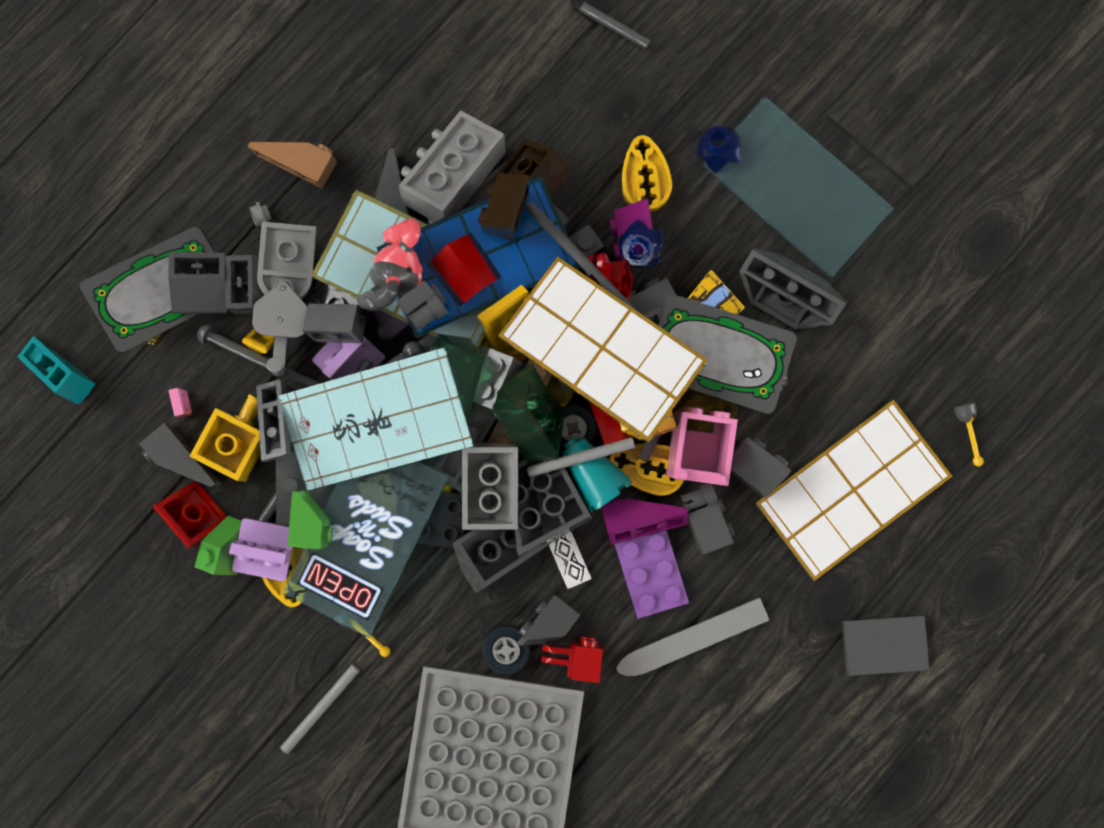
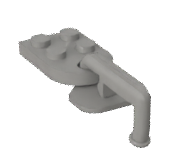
M262 222L257 281L264 296L254 304L252 324L259 334L275 336L273 357L268 360L267 368L276 377L283 376L285 372L287 338H298L305 334L302 330L308 307L302 300L310 292L313 283L312 275L314 272L317 236L316 226Z

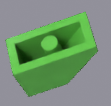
M306 490L292 491L288 547L318 550L328 547V543L331 542L333 536V528L330 527L329 517Z
M227 516L201 541L195 568L213 575H237L238 572L232 570L235 555L229 554L231 543L239 537L241 519Z

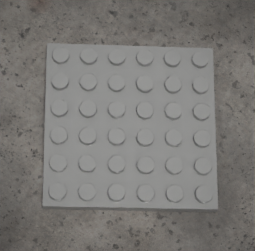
M424 665L398 828H564L584 690Z

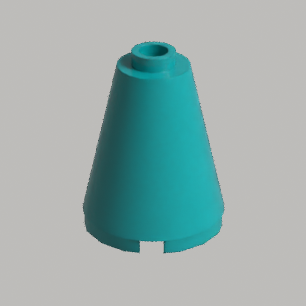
M576 436L564 445L566 451L562 454L567 456L595 447L585 438L579 441ZM606 456L568 467L589 514L594 509L601 508L621 493L619 490L626 486L628 488L633 483Z

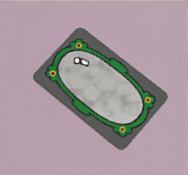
M192 227L81 282L80 289L117 351L125 352L199 314H172L168 279L169 252H214L199 228Z
M677 295L669 296L658 326L708 359L688 389L763 413H772L776 408L796 344V335L791 331Z

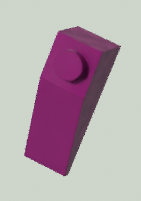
M613 499L601 507L611 545L689 524L687 508L633 499Z

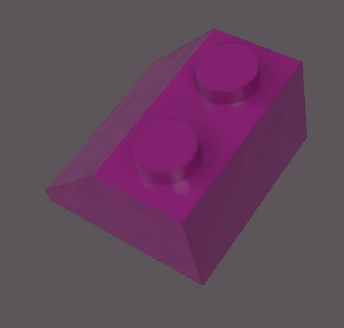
M643 199L614 210L613 219H609L611 235H616L617 245H613L615 261L627 260L628 266L652 263L656 254V246L648 199Z

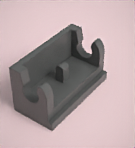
M308 304L302 331L314 342L363 343L366 316L360 315L361 307L358 304Z

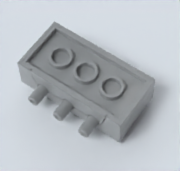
M461 110L444 131L439 129L433 131L432 138L436 141L428 150L423 147L418 149L416 155L421 159L414 168L404 166L401 170V175L405 177L399 185L402 203L435 223L459 213L506 153L505 136L502 132Z

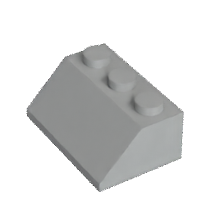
M472 442L473 446L462 449V530L518 529V446L493 442Z

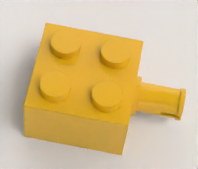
M249 394L239 415L235 416L215 408L190 457L236 481L246 482L261 454L259 428L255 427L253 423L258 414L257 398Z

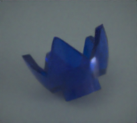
M724 125L711 127L701 136L697 145L696 155L704 158L712 172L717 173L727 162L739 163L742 161L741 137L730 127ZM717 140L724 141V144L721 146H716L714 143Z
M635 220L619 238V251L626 263L636 268H647L657 264L663 258L661 249L664 243L665 231L648 229L641 220ZM635 246H642L644 251L638 253L635 250Z

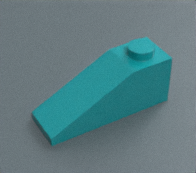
M35 336L31 338L17 356L55 394L78 405L82 403L95 386V383L86 374Z

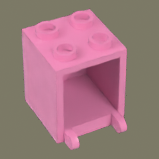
M683 407L682 412H675L674 418L677 428L672 430L666 476L680 480L728 486L738 420L730 419L731 413L709 411V415H703V409ZM688 419L714 423L712 433L687 430Z

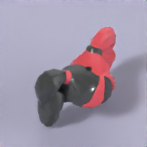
M416 219L404 220L383 232L384 240L392 244L382 248L373 259L370 278L375 286L370 291H366L357 297V303L361 308L373 311L382 310L395 301L397 294L405 295L422 282L424 276L423 268L419 263L416 252L413 250L421 236V226Z

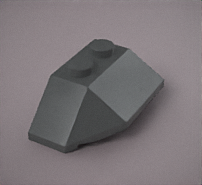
M753 248L739 271L750 303L794 329L833 325L847 304V301L825 279L778 253Z

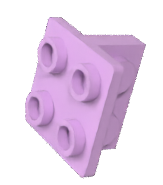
M363 336V343L328 342L312 361L322 369V372L328 378L334 380L354 374L364 358L373 363L370 368L372 369L378 367L386 357Z
M249 518L242 519L239 537L231 543L229 554L235 555L232 570L234 572L285 581L293 547H288L289 526Z

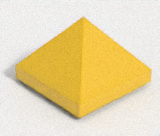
M253 329L243 338L242 343L259 354H266L274 346L275 336H264Z

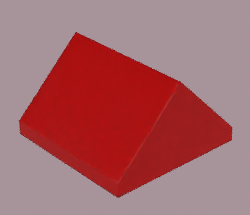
M472 233L448 243L427 264L459 307L466 304L501 278L492 261Z
M197 481L190 483L153 506L187 548L200 547L201 541L227 517Z

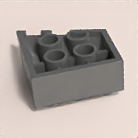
M553 445L518 463V529H514L518 556L543 547L593 520L565 468L529 477L527 472L528 466L559 458Z

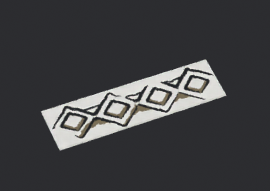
M572 532L549 544L567 589L591 579Z

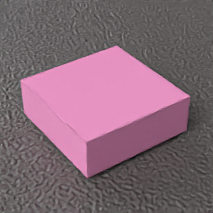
M180 388L169 390L174 416L181 418L192 416L188 392Z

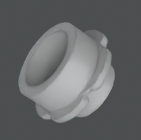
M256 202L255 206L249 207L256 227H260L262 222L271 220L266 205L260 206V203Z

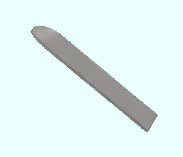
M754 599L627 654L617 665V671L625 676H637L647 673L769 621L768 615L761 599Z

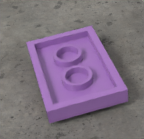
M667 530L614 544L637 619L689 603Z

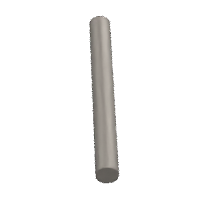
M631 437L528 466L527 472L529 477L633 449L635 448L634 440Z
M351 664L280 746L284 753H290L360 672L357 666Z

